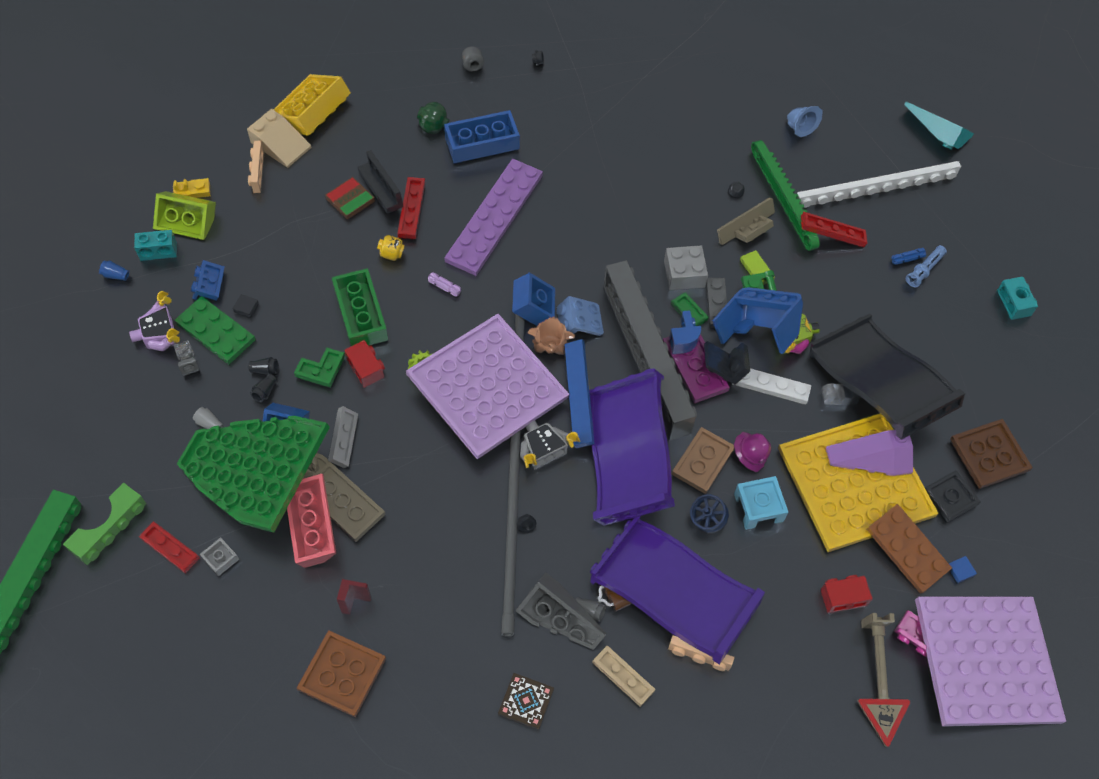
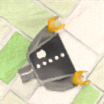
M533 421L526 426L528 432L524 434V441L521 443L520 457L525 462L526 468H529V464H532L535 470L567 454V443L572 448L574 447L573 442H580V439L576 432L566 433L556 427H552L549 423L538 426L536 421Z

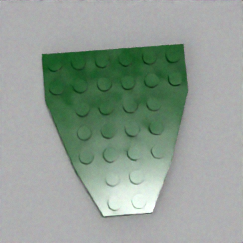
M288 416L284 420H278L277 417L264 422L260 419L231 422L230 426L224 428L218 425L210 429L196 430L178 460L177 465L201 493L240 524L274 533L330 426L321 421Z

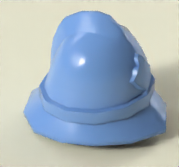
M818 106L795 108L787 115L788 125L794 129L795 135L798 137L807 136L819 126L823 110Z

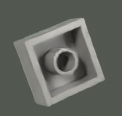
M221 537L200 554L217 576H220L239 560L235 552Z

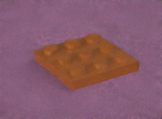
M328 630L298 684L297 690L356 718L386 660V656Z

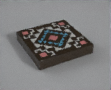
M513 673L498 715L539 730L554 687Z

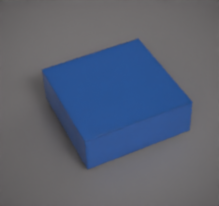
M966 556L949 563L952 567L949 571L957 584L977 574Z

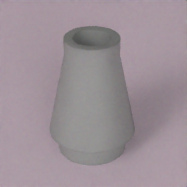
M199 408L193 416L195 424L206 429L218 425L221 428L224 426L208 408Z

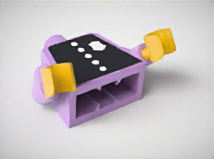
M160 291L157 295L158 301L146 314L138 318L140 329L129 332L132 342L143 340L147 349L165 351L170 346L178 345L180 337L177 335L180 332L174 329L172 317L167 306H165V304L171 303V298L167 297V292Z

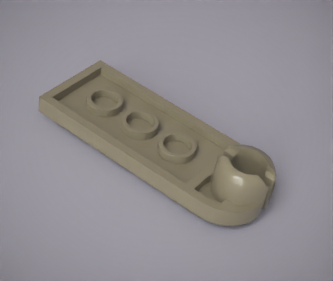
M316 453L303 479L318 474L324 475L330 518L357 542L386 515L385 511L336 466L329 462L326 457Z

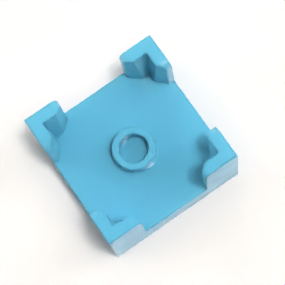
M776 476L737 484L734 496L736 502L741 500L745 512L743 523L746 530L755 528L758 521L776 518L774 523L784 522L788 509Z

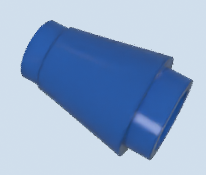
M104 260L99 269V274L103 275L104 278L124 281L128 279L130 273L129 270L110 260Z

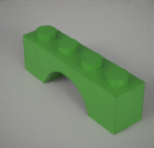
M122 483L109 497L112 510L104 524L91 530L78 528L63 544L69 552L86 565L97 559L100 552L113 542L115 536L121 530H124L134 516L140 514L146 505L142 496L125 483Z

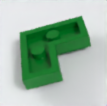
M326 348L319 363L301 358L294 375L297 378L331 388L345 358V353Z

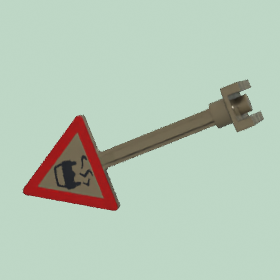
M872 613L861 620L862 628L872 629V636L874 637L879 698L858 699L857 702L885 747H888L905 715L910 700L888 698L884 636L885 627L895 622L894 613H889L884 617H877V613Z

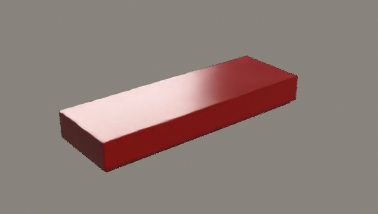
M154 521L139 536L141 540L185 574L200 559L195 552Z

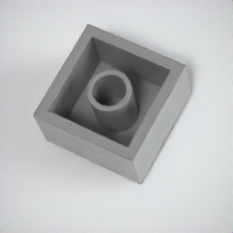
M702 245L666 248L664 263L669 290L705 288L708 272Z

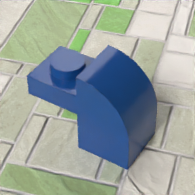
M690 311L682 312L680 321L682 328L671 329L669 341L672 354L690 352L698 344L701 326H695V319L691 317Z

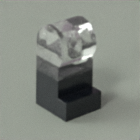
M827 384L821 388L826 405H857L861 398L842 384Z

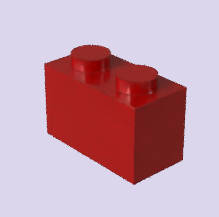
M365 340L344 350L346 360L364 388L384 378V364L380 359H376L374 348L372 345L368 346Z
M850 575L843 580H838L837 578L829 579L821 588L828 613L865 607L872 601L865 576Z

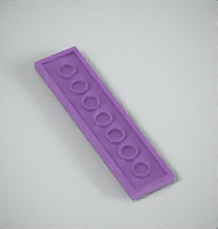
M512 158L445 256V262L477 276L542 178L543 171Z

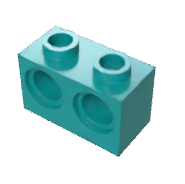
M172 230L135 233L134 248L140 261L177 257V241Z

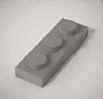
M344 406L338 408L328 458L329 462L342 468L349 466L358 413Z

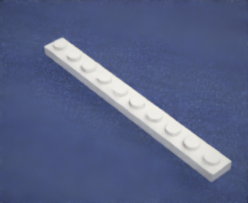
M959 161L797 192V199H801L800 204H803L804 208L847 198H857L883 191L888 192L898 188L903 189L909 186L953 179L957 176L961 165Z

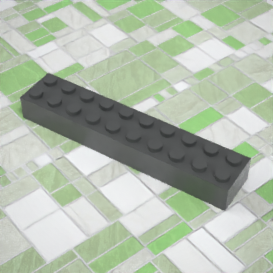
M627 260L607 265L603 287L640 373L654 368L664 376V380H661V406L668 439L670 441L690 435L695 418L697 417L696 409L689 402V393L682 386V378L675 370L674 359L669 357L668 346L661 339V330L654 323L653 312L649 311L647 299L645 296H642L640 283L634 278V270L632 266H629Z

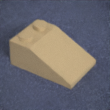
M270 109L247 128L250 142L254 144V141H261L264 152L287 168L312 148L306 139L282 115L273 109Z

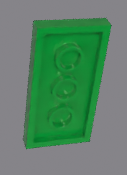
M202 296L174 320L176 325L228 365L256 340L253 334Z

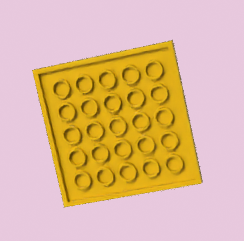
M881 413L778 446V450L827 552L873 538L866 528L896 504H899L914 523H919L938 515L914 467L912 474L889 476L882 472L875 471L871 473L864 469L855 468L853 470L830 466L825 449L826 446L894 430Z

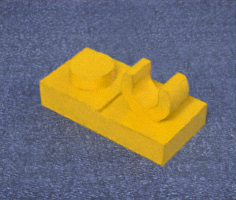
M209 178L191 181L183 179V182L174 180L173 193L195 198L211 196Z

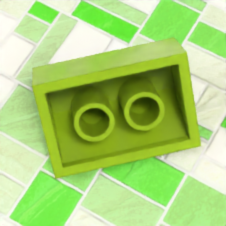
M167 191L156 193L153 229L161 231L172 230L175 234L204 240L214 221L216 202Z

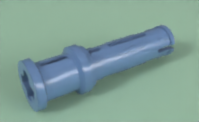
M941 245L937 246L922 264H917L914 267V271L906 276V282L915 288L920 286L921 281L929 276L930 270L947 253L946 248Z

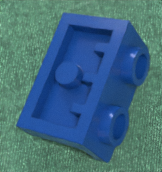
M205 260L202 261L200 267L196 266L194 276L197 278L196 282L193 281L190 292H193L192 299L196 300L199 295L217 301L225 266Z

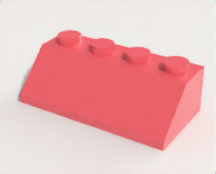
M318 474L304 478L289 503L287 512L295 563L306 568L326 562L336 554L324 475Z

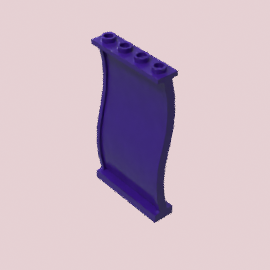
M654 368L589 390L595 443L592 444L597 478V510L593 512V520L603 526L675 506L674 498L671 496V463L661 406V380H664V376Z
M640 516L635 517L633 520H628L624 527V532L615 537L613 546L604 551L601 557L602 560L599 564L596 562L590 570V583L594 585L596 582L622 596L666 630L694 648L713 657L712 660L719 665L761 604L765 594L759 588L754 590L725 575L671 535L640 520Z

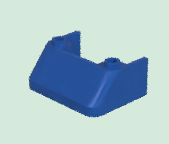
M747 287L739 290L712 321L721 344H724L733 333L745 334L749 332L754 325L772 328L779 352L783 354L799 335L803 300L798 293Z

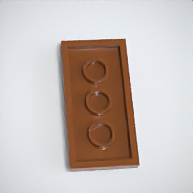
M899 504L893 506L866 528L920 594L952 569Z

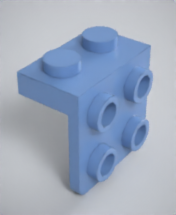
M568 296L556 307L558 319L565 325L567 331L573 334L581 331L598 336L604 333L600 309L597 303Z

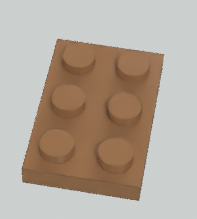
M701 427L671 475L706 494L734 451V445Z

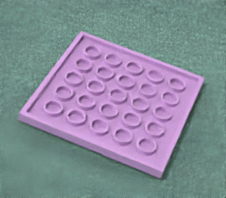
M499 314L491 317L406 370V375L476 459L569 398V393Z
M918 597L915 599L942 726L1062 724L1066 722L1033 597Z

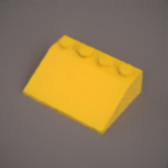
M310 74L273 110L282 115L301 135H311L315 131L314 129L322 124L329 114L335 112L336 108L346 101L351 92L340 76Z

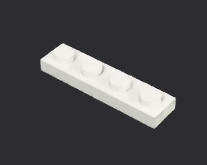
M750 369L751 372L736 384V386L805 405L808 402L811 389L809 384Z

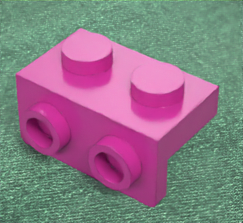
M907 610L894 632L898 634L897 638L907 645L912 643L917 647L915 650L918 653L927 657L919 617Z

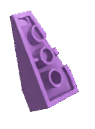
M896 430L876 433L826 446L825 448L830 466L853 470L855 468L864 469L871 473L875 471L882 472L889 476L913 473V444L910 435L901 440L896 436Z

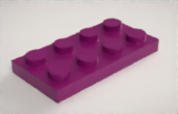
M701 334L697 346L692 351L681 354H672L669 337L663 338L662 341L666 342L668 346L669 357L674 359L675 368L681 375L682 381L694 403L729 391L730 387L726 380L706 368L705 342Z

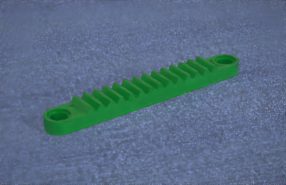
M762 140L752 142V154L805 248L808 251L819 248L818 235L802 229L801 214L807 212V210H803L804 205L800 204L801 199H797L798 194H794L795 189L791 188L792 184L788 183V178H785L786 173H782L783 168H779L780 163L776 162L777 158L773 157L774 153L769 152Z

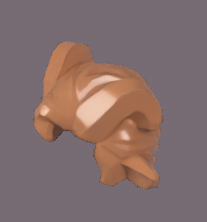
M549 317L542 323H539L537 328H532L528 331V334L535 338L532 342L534 343L535 352L538 353L546 351L548 354L564 355L567 340L575 338V335L567 331L565 325L555 317Z

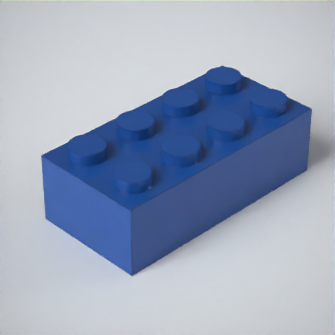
M510 110L444 124L445 139L453 163L520 149V135Z

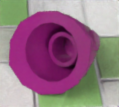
M742 432L735 439L734 449L740 462L747 469L758 472L764 467L771 453V444L762 434Z

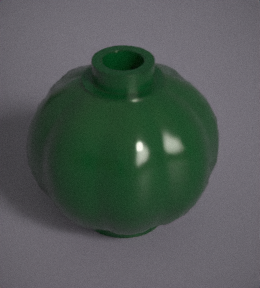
M429 102L424 107L421 106L417 114L420 127L427 133L435 134L440 132L444 128V124L450 121L447 118L446 109L438 102Z

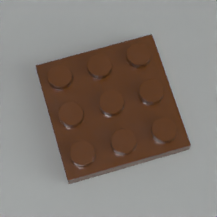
M1003 419L953 435L950 438L979 489L1029 472L1033 468Z

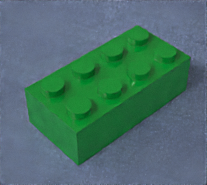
M368 268L332 277L350 345L353 346L363 340L368 345L388 341L386 325Z

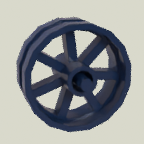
M705 494L698 497L692 503L690 517L700 530L714 533L721 530L727 524L729 511L726 504L718 496ZM708 500H716V502L710 507ZM705 502L706 507L700 508V504ZM721 503L724 510L715 511V509ZM696 511L702 512L703 515L696 518ZM717 515H723L720 522L716 519ZM706 518L705 527L698 524V522ZM714 520L717 525L709 527L710 521Z

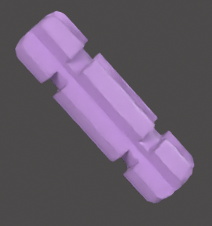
M434 272L428 276L430 283L436 284L437 287L444 291L451 292L450 294L456 297L460 294V286L453 285L451 281L441 276L438 277L439 275Z

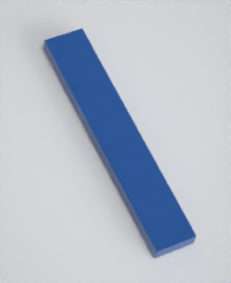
M582 339L565 344L572 432H576L580 439V442H573L575 448L595 444L585 343Z

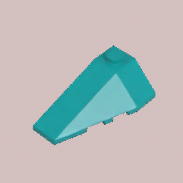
M908 102L904 104L938 140L944 142L942 146L952 150L955 147L959 149L974 135L969 130Z

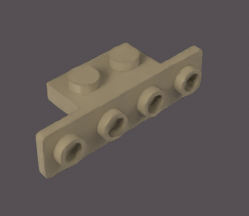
M769 197L717 230L719 243L724 245L735 237L748 243L774 226L773 220L767 217L775 212L773 199Z

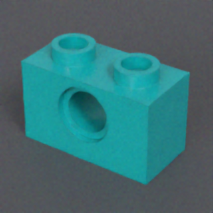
M1024 277L1003 280L997 289L1011 320L1032 316L1038 307L1037 300L1033 297L1029 284L1026 283Z

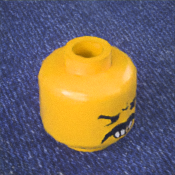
M386 235L384 239L379 240L377 249L380 250L379 254L381 257L396 261L397 258H401L405 245L402 244L401 239Z

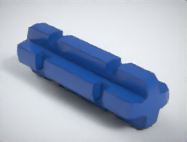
M919 248L893 255L891 257L892 263L897 265L918 258L926 257V250Z

